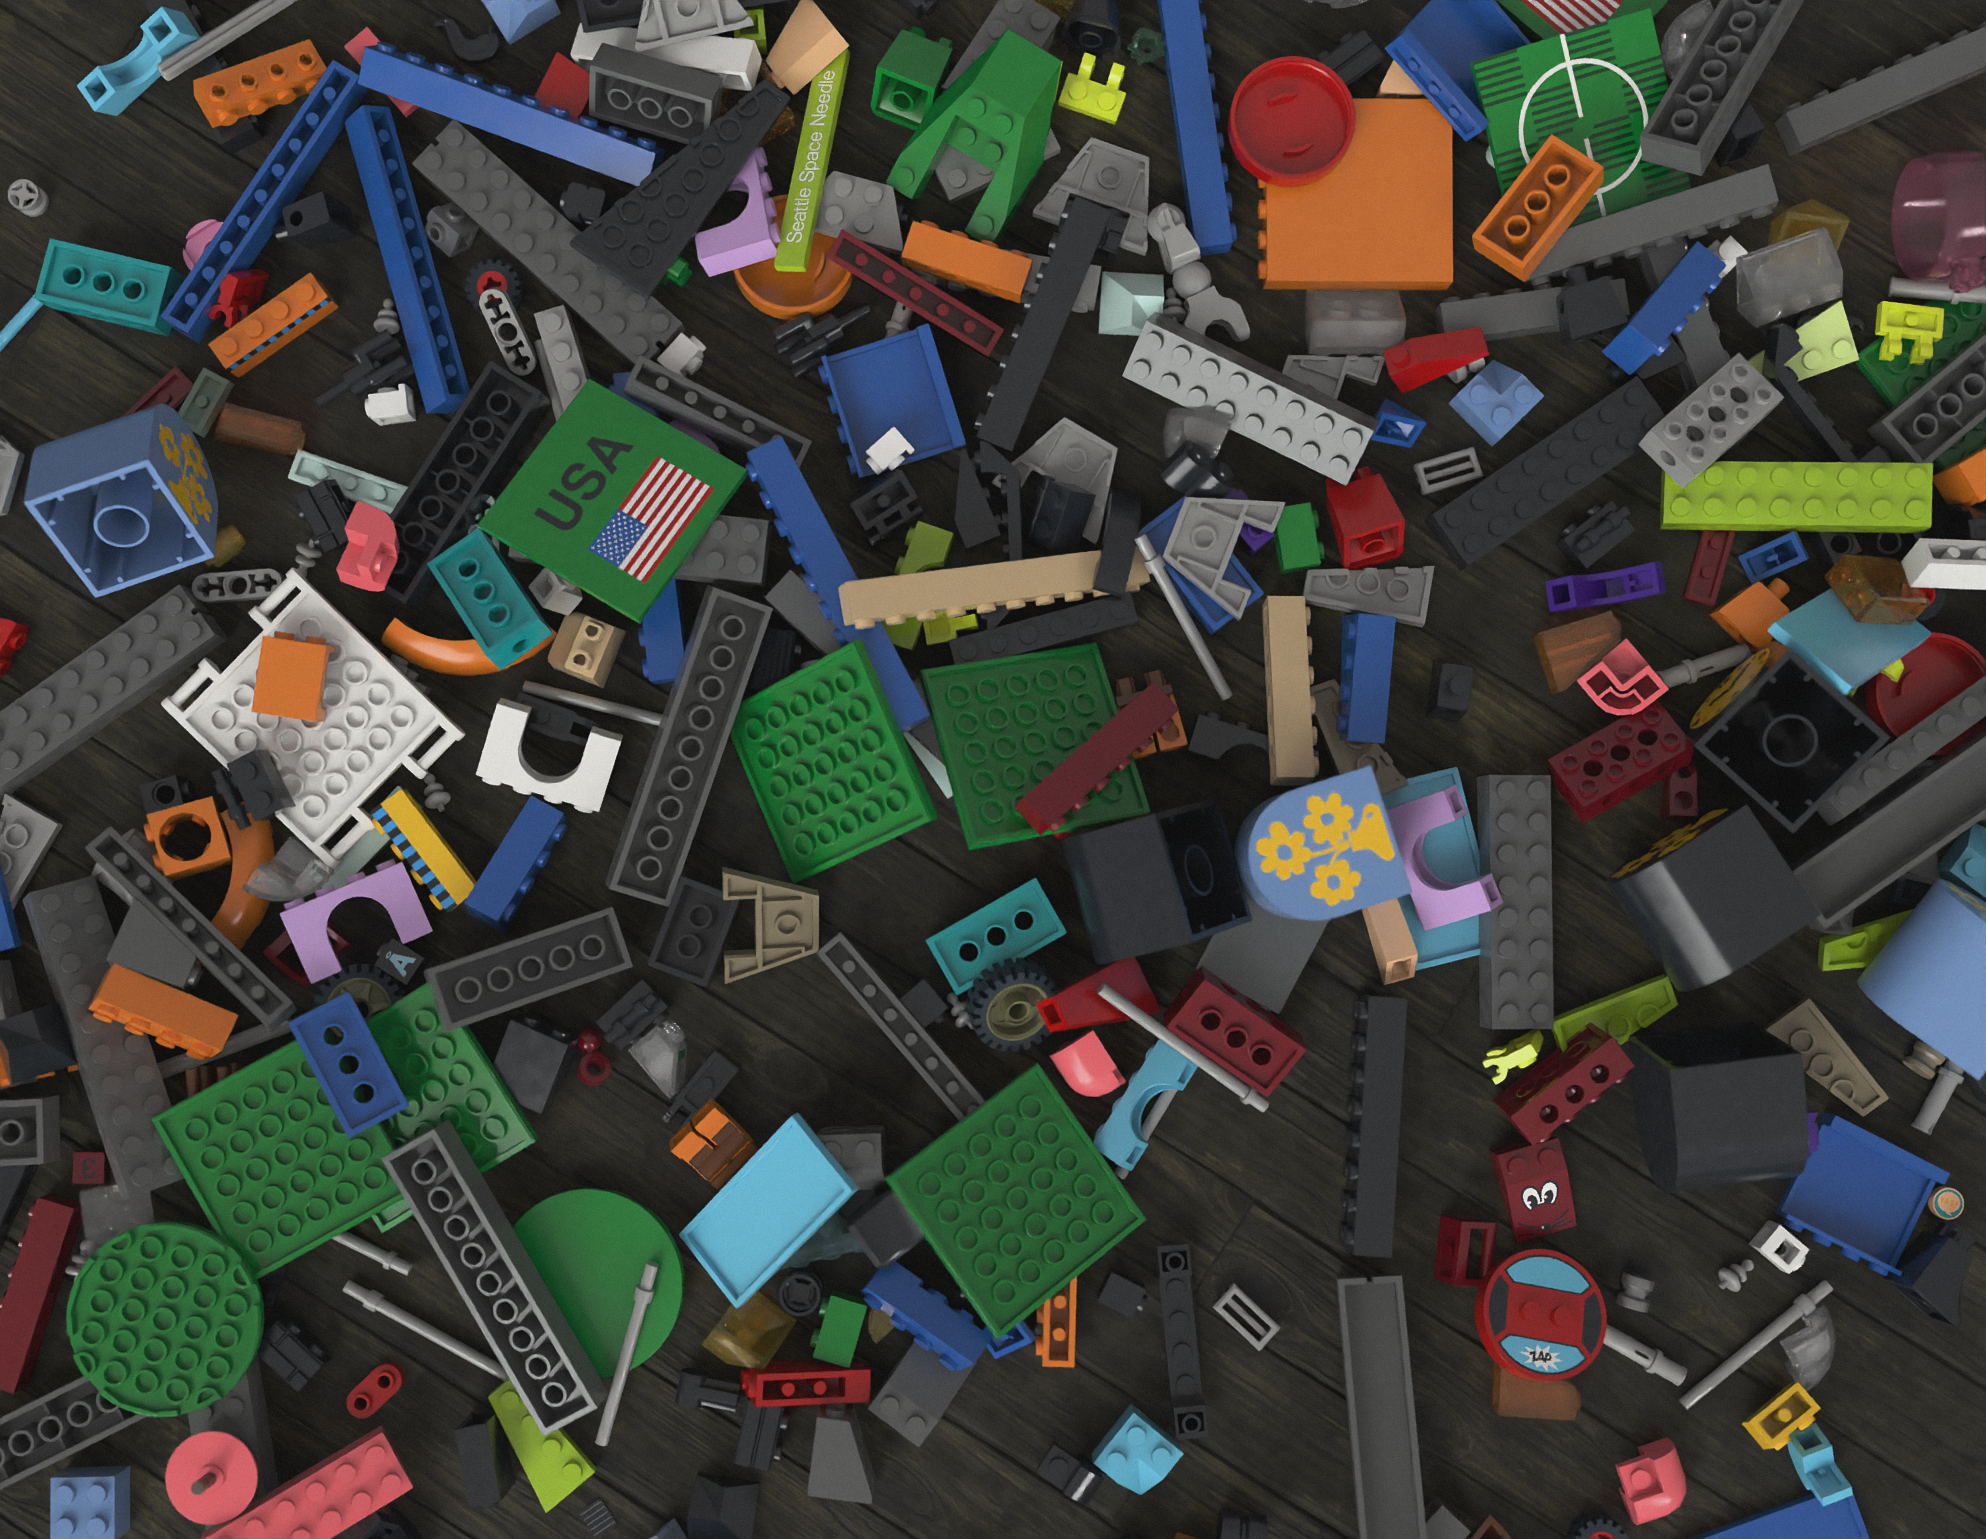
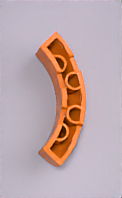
M396 617L382 636L381 642L384 646L401 658L424 669L457 676H475L502 671L485 655L476 639L450 641L429 637ZM549 626L553 632L551 636L502 670L508 669L510 666L536 655L556 638L557 632Z
M229 809L221 812L220 815L225 823L231 842L232 875L224 902L210 923L240 951L254 929L260 925L268 909L276 879L277 857L274 855L273 828L269 819L255 822L251 813H249L247 816L252 826L240 831L235 820L231 821L227 813Z

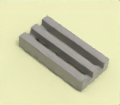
M1474 447L1424 461L1413 466L1414 472L1417 473V482L1421 486L1420 491L1422 495L1476 480L1483 476ZM1467 456L1470 458V461L1426 475L1424 473V469ZM1473 468L1474 470L1472 473L1429 486L1427 481Z
M1234 1282L1221 1295V1298L1212 1305L1221 1316L1259 1351L1281 1328ZM1236 1294L1271 1328L1266 1331L1231 1297ZM1226 1303L1263 1336L1259 1341L1223 1308Z

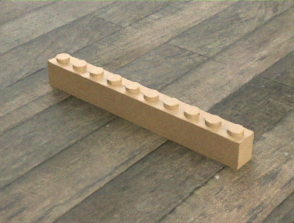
M1138 546L1135 547L1125 592L1141 591L1140 586L1150 582L1149 572L1143 563L1145 558ZM1101 550L848 581L838 588L844 625H855L856 630L872 628L875 626V622L886 621V624L890 626L905 623V618L917 617V621H928L935 619L936 614L947 613V617H958L965 615L966 610L977 609V613L980 614L995 611L996 606L1006 605L1007 610L1025 607V602L1035 601L1036 606L1054 603V598L1064 597L1065 602L1083 599V594L1093 593L1094 598L1106 597L1111 594L1092 589L1096 563L1100 558Z

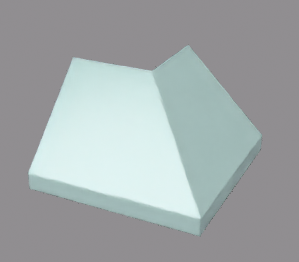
M1102 272L1099 334L1139 336L1145 321L1154 312L1162 315L1164 304L1163 275Z

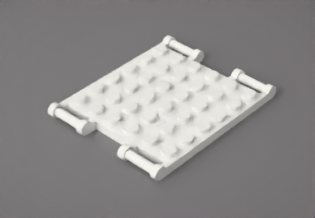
M292 567L286 573L287 578L259 607L254 606L248 612L264 629L223 672L220 671L214 662L205 657L198 664L199 669L172 696H167L161 702V705L227 769L226 764L254 750L268 749L296 805L276 815V817L327 866L335 869L341 863L340 858L368 830L372 831L375 828L371 822L374 817L361 806L402 764L416 777L423 779L428 774L427 769L455 740L460 741L466 734L315 589L302 573ZM297 586L301 592L272 621L268 615ZM279 631L295 634L294 640L306 642V636L324 638L326 639L325 645L335 646L334 653H329L321 708L327 709L325 722H313L251 712L263 636L274 637V632ZM209 677L213 683L184 710L181 705ZM441 726L446 731L445 734L418 761L415 760L411 755ZM353 816L358 823L332 850H329L324 844Z

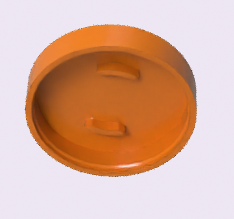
M788 194L772 197L777 211V216L773 217V221L778 225L780 232ZM816 232L814 233L807 272L777 271L774 267L775 257L733 270L738 287L745 298L761 312L783 320H793L806 312L810 313L814 318L829 311L846 295L852 284L854 274L826 258L836 238Z

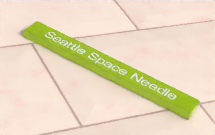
M848 48L819 72L811 82L780 232L781 242L778 243L774 267L777 271L807 272L850 59Z

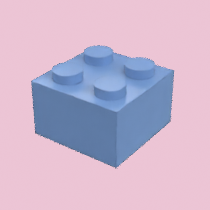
M130 1466L67 1467L50 1478V1539H119L130 1531Z

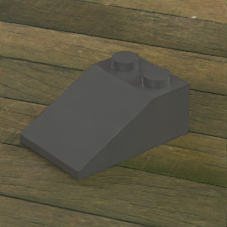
M913 1340L870 1399L868 1409L916 1446L920 1447L942 1417L975 1364L961 1371L956 1369L951 1371L940 1363V1356L931 1349L929 1351L924 1350Z

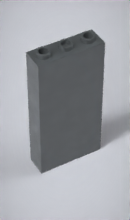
M1245 892L1252 921L1209 936L1193 968L1198 970L1203 966L1237 991L1255 1001L1256 1004L1269 1013L1273 1011L1279 1014L1330 919L1303 920L1281 917L1261 908Z

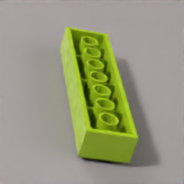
M1715 461L1684 489L1662 469L1660 529L1924 533L1931 527L1933 463Z

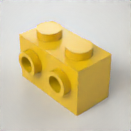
M1799 1382L1788 1384L1742 1422V1425L1764 1450L1774 1447L1777 1451L1791 1440L1789 1434L1796 1428L1803 1430L1814 1422L1816 1418L1813 1414L1821 1408Z

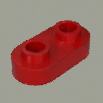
M384 1362L361 1381L347 1397L346 1405L350 1414L356 1418L364 1419L373 1415L404 1384L405 1374L401 1366L394 1362ZM387 1376L390 1379V1385H384L381 1377ZM358 1398L366 1400V1407H361L358 1404Z

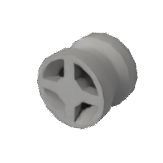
M19 179L9 187L8 199L10 203L25 215L37 217L47 210L49 206L47 193L32 181Z

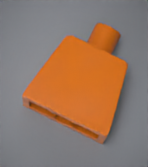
M1775 578L1767 587L1757 581L1740 590L1714 609L1709 615L1739 644L1742 642L1746 644L1752 654L1763 645L1771 642L1773 636L1767 630L1775 621L1790 613L1789 608L1780 601L1790 591V588L1779 578Z

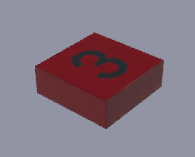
M106 1151L73 1152L72 1184L108 1183L109 1159Z

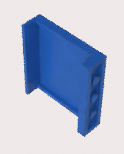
M1430 0L1384 49L1467 142L1482 132L1490 123L1481 112L1470 62L1531 43L1495 0Z
M929 323L918 326L915 330L829 357H821L823 365L817 367L823 384L829 383L833 395L827 396L832 414L839 413L842 425L837 426V430L842 444L848 443L852 455L846 456L851 474L858 472L860 479L876 474L866 462L869 458L866 451L892 427H895L915 450L911 455L905 451L902 454L905 460L897 467L966 445Z
M1823 1112L1817 1124L1820 1145L1817 1146L1818 1151L1811 1152V1157L1808 1158L1803 1173L1791 1178L1775 1214L1785 1218L1783 1225L1799 1233L1804 1228L1813 1233L1811 1239L1829 1248L1831 1243L1842 1247L1839 1252L1840 1254L1856 1262L1859 1261L1860 1257L1869 1261L1868 1268L1886 1277L1889 1272L1901 1276L1903 1272L1896 1269L1895 1266L1935 1183L1945 1185L1950 1173L1836 1115Z

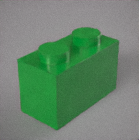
M1310 502L1283 507L1273 532L1275 534L1274 543L1280 574L1317 568L1321 564L1320 559H1324L1323 543L1321 540L1317 541L1315 529L1319 528L1318 514L1316 510H1312Z
M834 1289L830 1298H823L819 1311V1316L824 1317L821 1329L815 1327L810 1346L815 1348L813 1358L850 1368L868 1306L864 1298Z

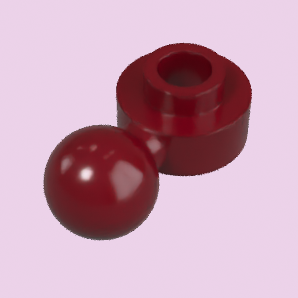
M586 1028L577 1035V1047L585 1053V1056L578 1065L577 1073L580 1080L586 1085L598 1086L604 1083L610 1075L611 1063L605 1055L597 1052L601 1045L599 1032L592 1028ZM589 1067H594V1068H596L597 1071H598V1074H597V1075H592V1074H590L589 1071H588V1068H589Z

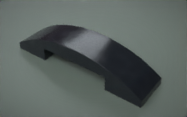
M1112 486L1109 489L1105 510L1107 519L1100 558L1096 563L1092 585L1094 590L1121 598L1124 595L1136 547L1134 538L1138 536L1141 513V497L1139 494Z

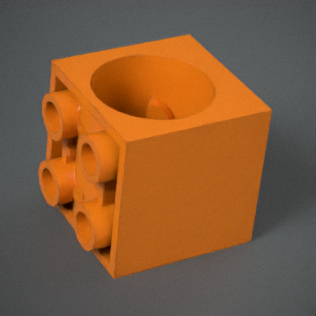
M212 796L147 814L149 823L143 824L148 842H151L152 846L156 845L158 853L152 855L156 870L162 876L165 875L171 882L232 864V851L217 803ZM192 820L204 828L206 825L209 826L211 842L206 845L203 855L190 861H184L183 858L174 854L169 857L166 850V838L172 833L175 825L183 821Z

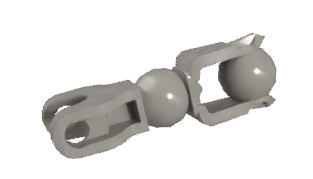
M1167 203L1152 209L1147 219L1148 232L1158 242L1166 271L1170 275L1173 274L1172 282L1175 291L1179 296L1186 299L1183 302V306L1187 315L1182 325L1205 336V330L1209 325L1218 324L1224 326L1232 339L1237 342L1249 339L1250 328L1240 304L1230 298L1222 297L1217 292L1215 286L1211 287L1210 271L1204 264L1198 262L1201 258L1200 249L1186 228V221L1182 211L1178 207Z

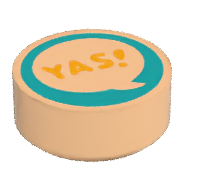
M1940 1186L1931 1192L1928 1198V1206L1934 1215L1950 1220L1957 1218L1962 1213L1964 1199L1957 1190Z

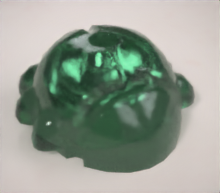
M1150 28L1138 29L1132 37L1133 41L1128 45V50L1132 51L1130 57L1136 59L1137 65L1151 63V61L1154 62L1159 57L1165 55L1163 50L1165 41H1161L1162 33L1153 32Z

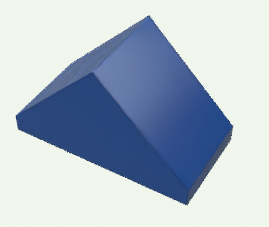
M1385 397L1373 417L1379 420V423L1370 440L1411 448L1427 422Z
M1796 530L1738 556L1751 584L1810 559Z
M1026 1317L999 1340L993 1336L986 1347L994 1358L997 1359L1033 1342L1036 1339L1035 1328Z

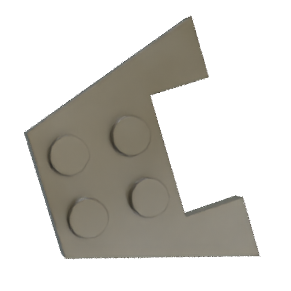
M722 867L723 900L755 899V949L724 951L725 984L819 951L818 890Z

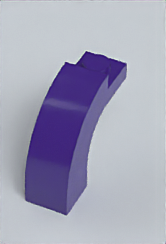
M1651 562L1605 573L1570 575L1545 581L1550 612L1610 606L1666 593L1661 562Z

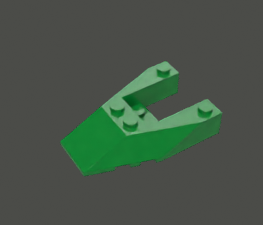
M1007 29L935 100L899 155L885 183L893 186L894 189L910 199L921 198L948 144L995 172L965 232L980 241L987 240L999 245L1043 164V155L1047 136L1049 135L1050 119L1063 61L1012 30Z

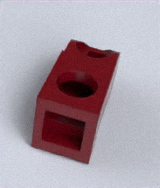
M1691 762L1663 778V806L1660 807V820L1688 821L1698 817L1697 772L1694 762Z

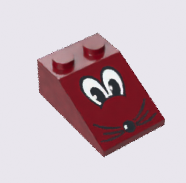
M1551 1135L1546 1141L1537 1143L1534 1146L1527 1140L1489 1150L1516 1243L1577 1226L1568 1169L1557 1137Z

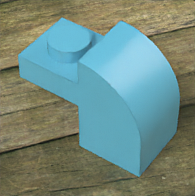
M1816 1423L1810 1424L1803 1430H1794L1789 1434L1791 1440L1787 1445L1795 1469L1805 1488L1812 1490L1822 1506L1853 1495L1851 1485L1834 1463L1832 1445Z

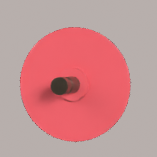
M205 1431L191 1436L176 1448L168 1462L165 1476L168 1496L174 1507L183 1516L196 1523L215 1525L232 1520L247 1508L257 1489L258 1463L254 1451L243 1439L222 1431Z

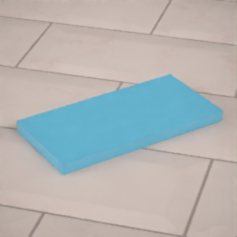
M1859 573L1854 574L1778 619L1767 630L1781 644L1795 652L1843 696L1924 643L1932 634Z
M1458 767L1406 779L1409 785L1381 795L1386 810L1392 806L1457 784L1468 814L1455 821L1430 829L1424 839L1423 855L1432 873L1444 881L1461 883L1478 876L1480 877L1479 848ZM1408 894L1397 898L1418 952L1415 971L1480 955L1479 914L1425 931L1422 923L1416 917L1415 905L1411 895Z
M797 1113L792 1115L680 1232L679 1236L737 1309L743 1306L859 1187L800 1114Z

